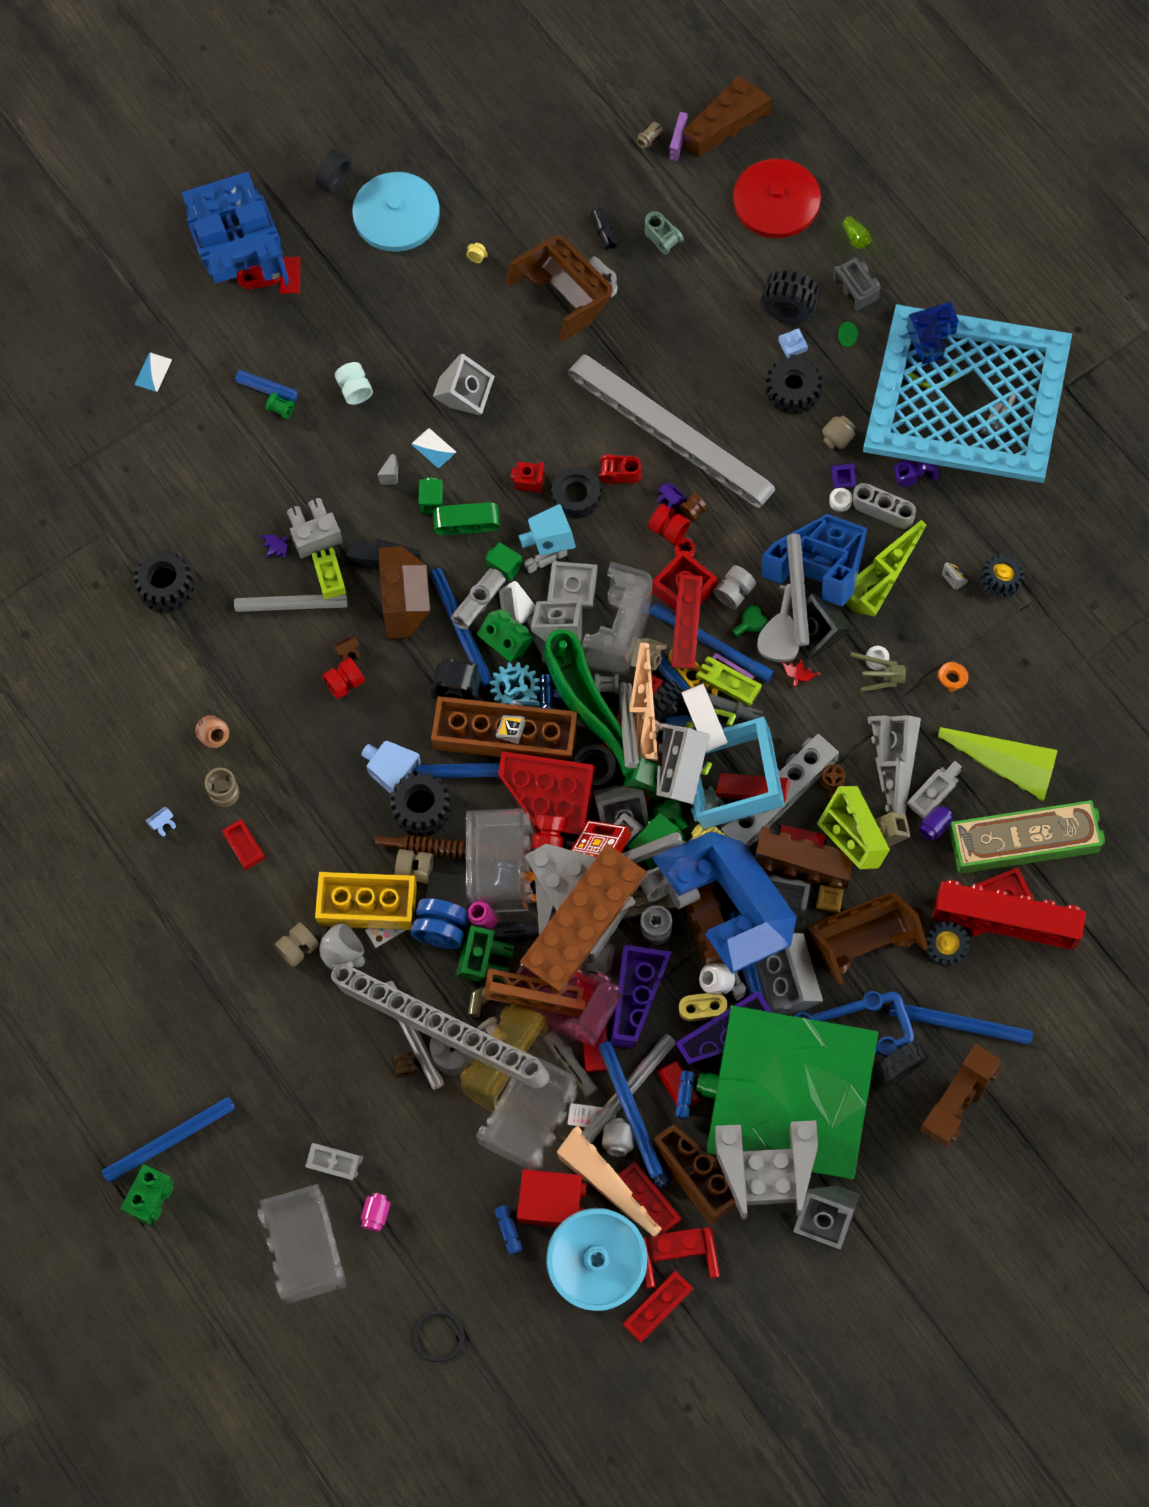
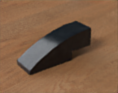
M377 538L374 546L353 540L347 553L350 566L380 570L379 548L403 546L421 562L422 556L421 551L379 538Z

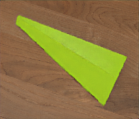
M922 520L876 556L873 563L857 575L854 594L845 603L854 613L869 616L877 614L926 528V524Z
M940 727L939 739H944L955 746V749L965 752L973 757V760L1002 778L1009 779L1023 791L1027 790L1035 795L1038 800L1044 802L1058 750Z

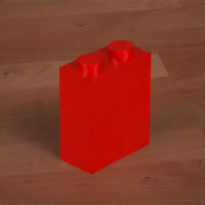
M523 1169L517 1214L518 1223L558 1227L572 1214L584 1210V1207H580L581 1198L586 1197L587 1183H582V1175Z

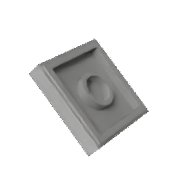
M552 561L547 601L582 600V609L593 610L598 565Z

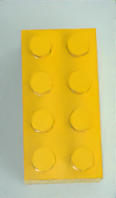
M319 872L315 913L316 922L321 927H333L336 924L344 923L350 928L411 930L415 916L417 889L415 876Z

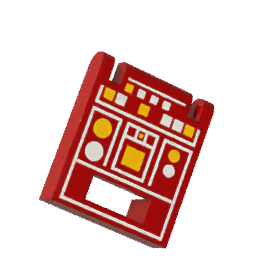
M587 820L571 851L597 857L604 846L609 844L621 853L631 836V832L628 826Z

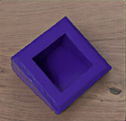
M855 464L830 465L833 489L856 487Z

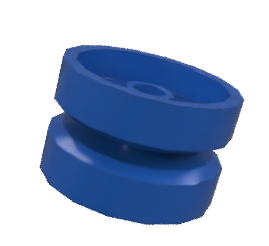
M430 898L421 899L416 910V915L419 919L413 921L410 932L411 936L422 943L434 947L459 949L464 939V932L461 929L467 927L469 920L468 911L448 901Z

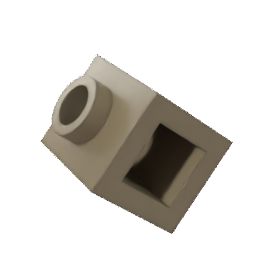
M890 812L875 819L888 847L911 837L906 815Z

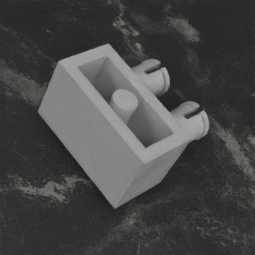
M320 498L315 499L317 507L313 500L308 503L314 517L313 520L308 522L305 521L299 506L294 507L296 515L292 508L287 511V515L293 525L290 528V532L300 559L312 555L311 553L313 552L318 553L320 550H326L343 543L341 532L333 513L327 514L322 503L323 501Z

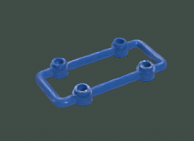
M869 991L864 995L863 1000L812 1015L806 1012H799L794 1016L826 1021L863 1009L869 1012H877L882 1007V1004L893 1001L904 1037L896 1040L888 1036L881 1038L878 1045H876L875 1056L881 1055L887 1058L896 1052L897 1049L906 1046L914 1040V1032L903 999L900 994L893 991L883 994Z

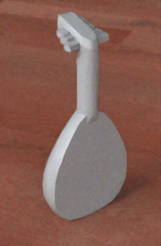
M791 584L786 586L780 585V589L785 590L780 614H777L766 624L758 638L757 648L759 654L765 659L774 662L792 661L799 650V646L795 644L794 621L789 616L792 604Z

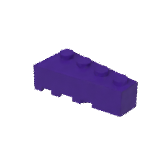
M629 945L623 946L620 953L610 1034L612 1046L634 1048L671 952Z
M759 991L734 1005L772 1012ZM730 1009L675 1043L688 1064L723 1053Z

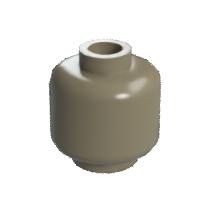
M843 415L841 417L834 416L822 429V434L825 437L823 442L831 449L835 447L844 449L855 437L854 424Z

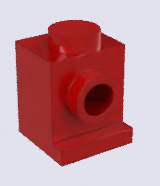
M517 462V468L512 467L511 481H514L515 490L542 493L545 476L544 463Z

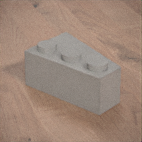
M659 723V730L663 731L662 744L658 746V752L662 753V764L658 766L657 795L693 804L710 734L686 727Z

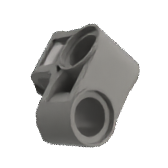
M659 867L646 871L647 876L640 884L650 902L657 901L670 893L677 909L700 899L698 889L678 896Z

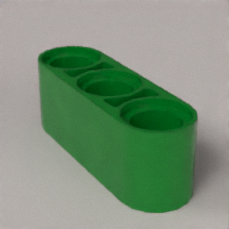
M492 502L436 507L433 509L434 532L438 535H454L496 531L500 528L499 507L496 503Z

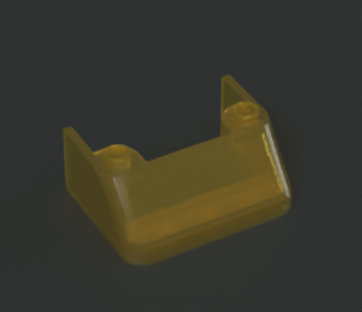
M512 1004L510 1007L507 1005L500 1015L502 1020L491 1036L526 1053L538 1034L544 1037L548 1034L547 1018L539 1012ZM475 1059L471 1067L466 1066L460 1075L463 1094L494 1114H497L499 1109L496 1098L510 1076Z

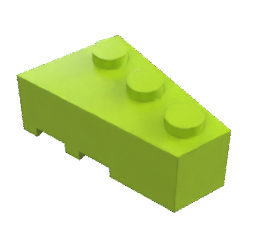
M839 786L817 825L859 869L879 868L890 849L858 786Z

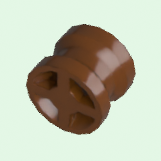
M691 493L688 496V500L682 502L678 507L684 517L691 522H695L698 519V515L707 510L705 502L694 493Z
M836 764L826 766L822 772V787L828 792H836L839 786H844L846 776L844 769Z

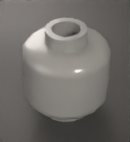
M615 1118L613 1122H609L604 1126L602 1146L609 1155L623 1157L633 1150L635 1137L626 1119Z

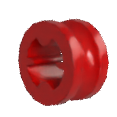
M689 538L679 539L675 544V555L677 556L681 552V548L688 546L689 551L685 552L693 558L695 554L694 542Z

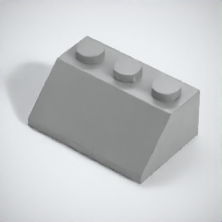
M793 933L792 943L789 948L755 963L766 1003L772 1013L788 1015L807 1010L823 1002L803 933Z

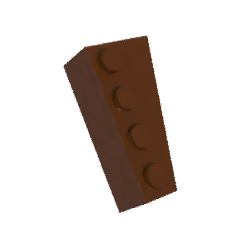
M738 75L683 130V146L698 157L704 155L722 144L724 139L729 136H735L742 128L747 125L751 126L760 117H766L771 114L772 98Z
M762 826L755 859L766 874L775 872L782 874L783 877L788 879L798 877L805 879L806 882L811 884H819L821 882L829 884L830 887L848 888L853 862L842 850L826 845L822 846V849L817 848V844L813 843V841L807 839L799 842L794 841L790 838V834L781 832L780 835H774L769 833L770 828Z
M711 882L697 888L700 899L684 907L703 967L710 963L725 964L705 936L709 929L726 922L721 916V904L718 898L715 899L713 894L715 887L714 883Z
M674 1124L653 1139L652 1145L656 1155L710 1226L737 1207L721 1165L716 1162L712 1155H708L699 1148L696 1142Z

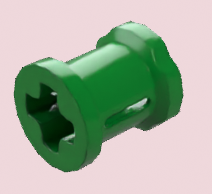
M272 393L266 402L265 410L282 415V418L287 420L294 410L295 403L278 397L277 393Z

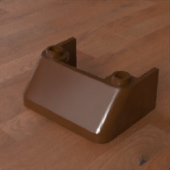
M554 236L509 263L505 283L508 287L524 277L533 285H543L550 281L576 308L563 320L559 338L561 342L587 328L611 298V284L564 237Z
M896 893L884 894L813 923L809 928L827 971L838 984L844 983L841 974L845 973L850 967V959L889 943H893L900 948H908L914 942H917L923 950L928 949L918 914Z

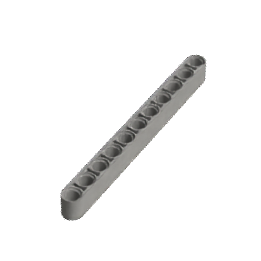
M582 355L569 369L570 377L578 384L753 506L761 508L774 493L775 488L767 479L591 357Z
M340 964L333 969L331 978L345 994L532 1088H542L548 1083L549 1073L537 1058L349 965Z

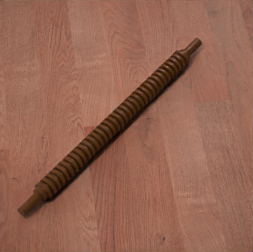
M408 834L399 838L376 836L375 845L397 847L398 850L409 849L413 852L415 849V854H418L421 850V852L425 853L426 851L427 853L434 852V856L438 857L440 852V857H444L446 853V858H450L452 854L453 859H456L458 854V859H463L464 855V859L469 860V856H471V861H475L477 856V861L481 862L483 857V862H487L489 858V863H493L495 858V863H500V859H502L501 863L506 864V860H508V864L512 865V861H514V865L518 866L520 861V866H524L526 862V867H530L525 855L532 852V848H528L526 853V848L522 847L521 852L520 847H516L514 851V846H510L508 851L506 845L503 846V850H501V845H497V849H495V844H491L489 848L488 843H485L484 848L483 843H479L477 847V842H473L471 846L470 841H467L466 846H464V841H460L458 845V840H454L452 844V839H448L446 844V839L442 838L440 843V838H436L434 842V837H430L428 842V837L426 836L423 837V840L421 836H417L415 840V835H411L409 839ZM638 865L639 867L647 871L646 866Z

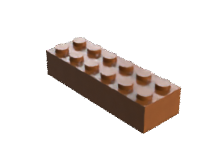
M438 696L431 742L433 750L492 757H501L503 751L573 762L578 717L575 711ZM503 715L525 717V726L519 744L496 738Z
M606 844L521 959L520 964L561 994L646 878L647 872L612 846Z

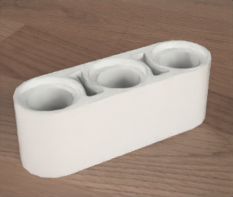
M704 684L681 692L697 731L710 734L706 752L728 744Z

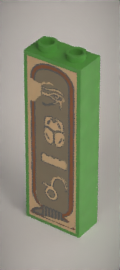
M1091 800L951 822L949 832L958 874L1099 853L1102 844L1105 843L1103 830H1099L1097 823L1100 819L1099 811L1097 808H1094Z

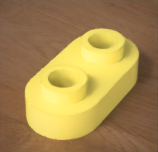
M705 993L684 997L679 1003V1014L686 1021L714 1019L727 1010V1000L722 994ZM716 1003L719 1005V1009L713 1010L710 1006ZM692 1006L695 1008V1012L689 1013L686 1009Z

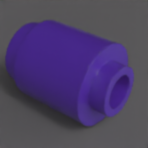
M936 806L920 823L921 826L918 830L924 838L931 842L934 839H939L950 827L951 822H953V814L946 807L942 806L940 808Z

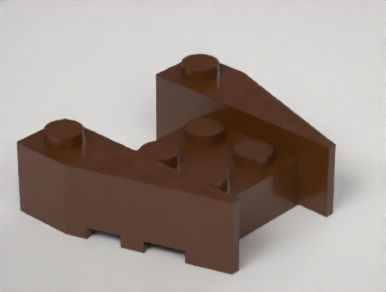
M975 1043L962 1063L959 1072L939 1103L930 1112L920 1131L945 1148L955 1143L962 1132L958 1129L962 1122L960 1121L961 1115L964 1112L962 1107L967 1109L973 1099L979 1102L989 1082H994L1002 1069L998 1067L1001 1059Z

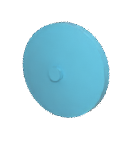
M390 172L371 179L359 190L353 203V219L359 235L373 247L385 251H405L419 246L432 235L439 221L440 210L436 193L426 181L409 173Z
M603 1208L585 1209L566 1218L554 1231L547 1249V1270L555 1289L571 1304L586 1310H608L626 1302L640 1287L647 1268V1250L639 1230L626 1217Z

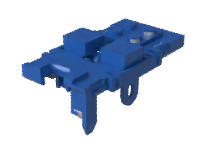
M249 172L181 192L187 208L186 214L190 232L204 269L208 270L214 283L236 278L238 271L243 269L247 271L249 267L256 265L257 267L261 266L265 281L282 276L285 286H288L289 279L282 257L283 251L280 246L279 235L262 195H259L257 189L255 190ZM237 222L240 223V225L235 226V227H234V225H233L234 223H237ZM196 236H198V239H199V242H200V244H201V247H204V248H201V249H200V246H199V244H198V241H197Z

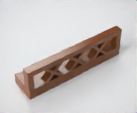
M489 969L487 972L485 999L573 1017H579L583 1013L586 1001L582 1000V987L567 985L560 994L538 978ZM493 977L502 978L505 984L492 982ZM519 982L525 983L529 989L516 987L514 985H516ZM542 987L549 988L553 994L540 992L538 990ZM565 992L575 993L576 999L561 995Z

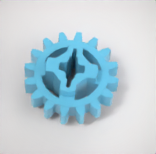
M517 662L516 667H512L511 663H508L507 669H504L502 666L499 667L500 674L493 673L494 680L490 681V687L493 689L490 690L491 696L495 697L494 703L501 702L513 705V700L537 701L535 694H540V687H538L540 680L535 678V670L529 673L528 665L521 668L520 662ZM526 680H528L531 685L530 689L527 685H525ZM500 686L505 690L504 695L500 692Z

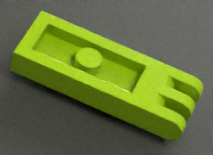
M329 548L330 555L327 556L325 549L320 550L322 557L319 558L316 552L311 553L324 600L346 594L334 548Z
M708 656L705 662L712 667L702 664L700 669L707 673V675L698 671L695 675L696 678L750 707L760 692L762 685Z

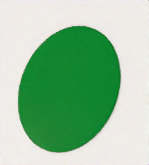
M847 321L839 327L838 339L843 346H852L857 340L858 331L854 323Z

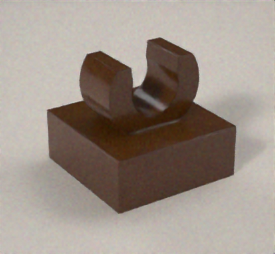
M350 636L332 646L335 654L341 656L343 661L347 659L349 652H353L356 658L360 657L359 651L355 649L360 645L354 636Z

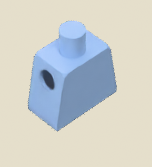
M384 741L379 749L367 744L361 756L370 761L367 764L369 775L390 794L394 792L393 787L396 783L401 784L400 779L402 777L408 779V774L414 773L417 765L421 764L418 753L389 741Z

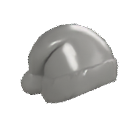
M346 924L334 925L321 939L319 947L320 957L330 969L333 970L340 964L357 968L365 964V959L362 956L364 948L357 935Z

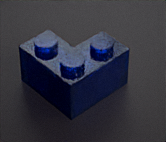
M951 301L909 314L906 328L922 365L943 359L946 348L943 337L956 333L959 319Z

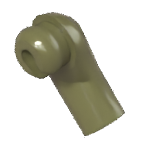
M485 986L471 994L468 1016L480 1017L481 1005L490 1001L484 998Z

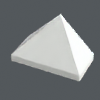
M515 581L499 589L501 609L510 613L512 619L522 625L535 610L534 603Z

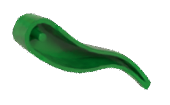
M559 629L551 632L546 640L544 657L561 698L570 711L577 712L580 722L611 749L620 764L623 775H630L633 769L625 766L622 728L606 705L592 679L578 637L568 630Z

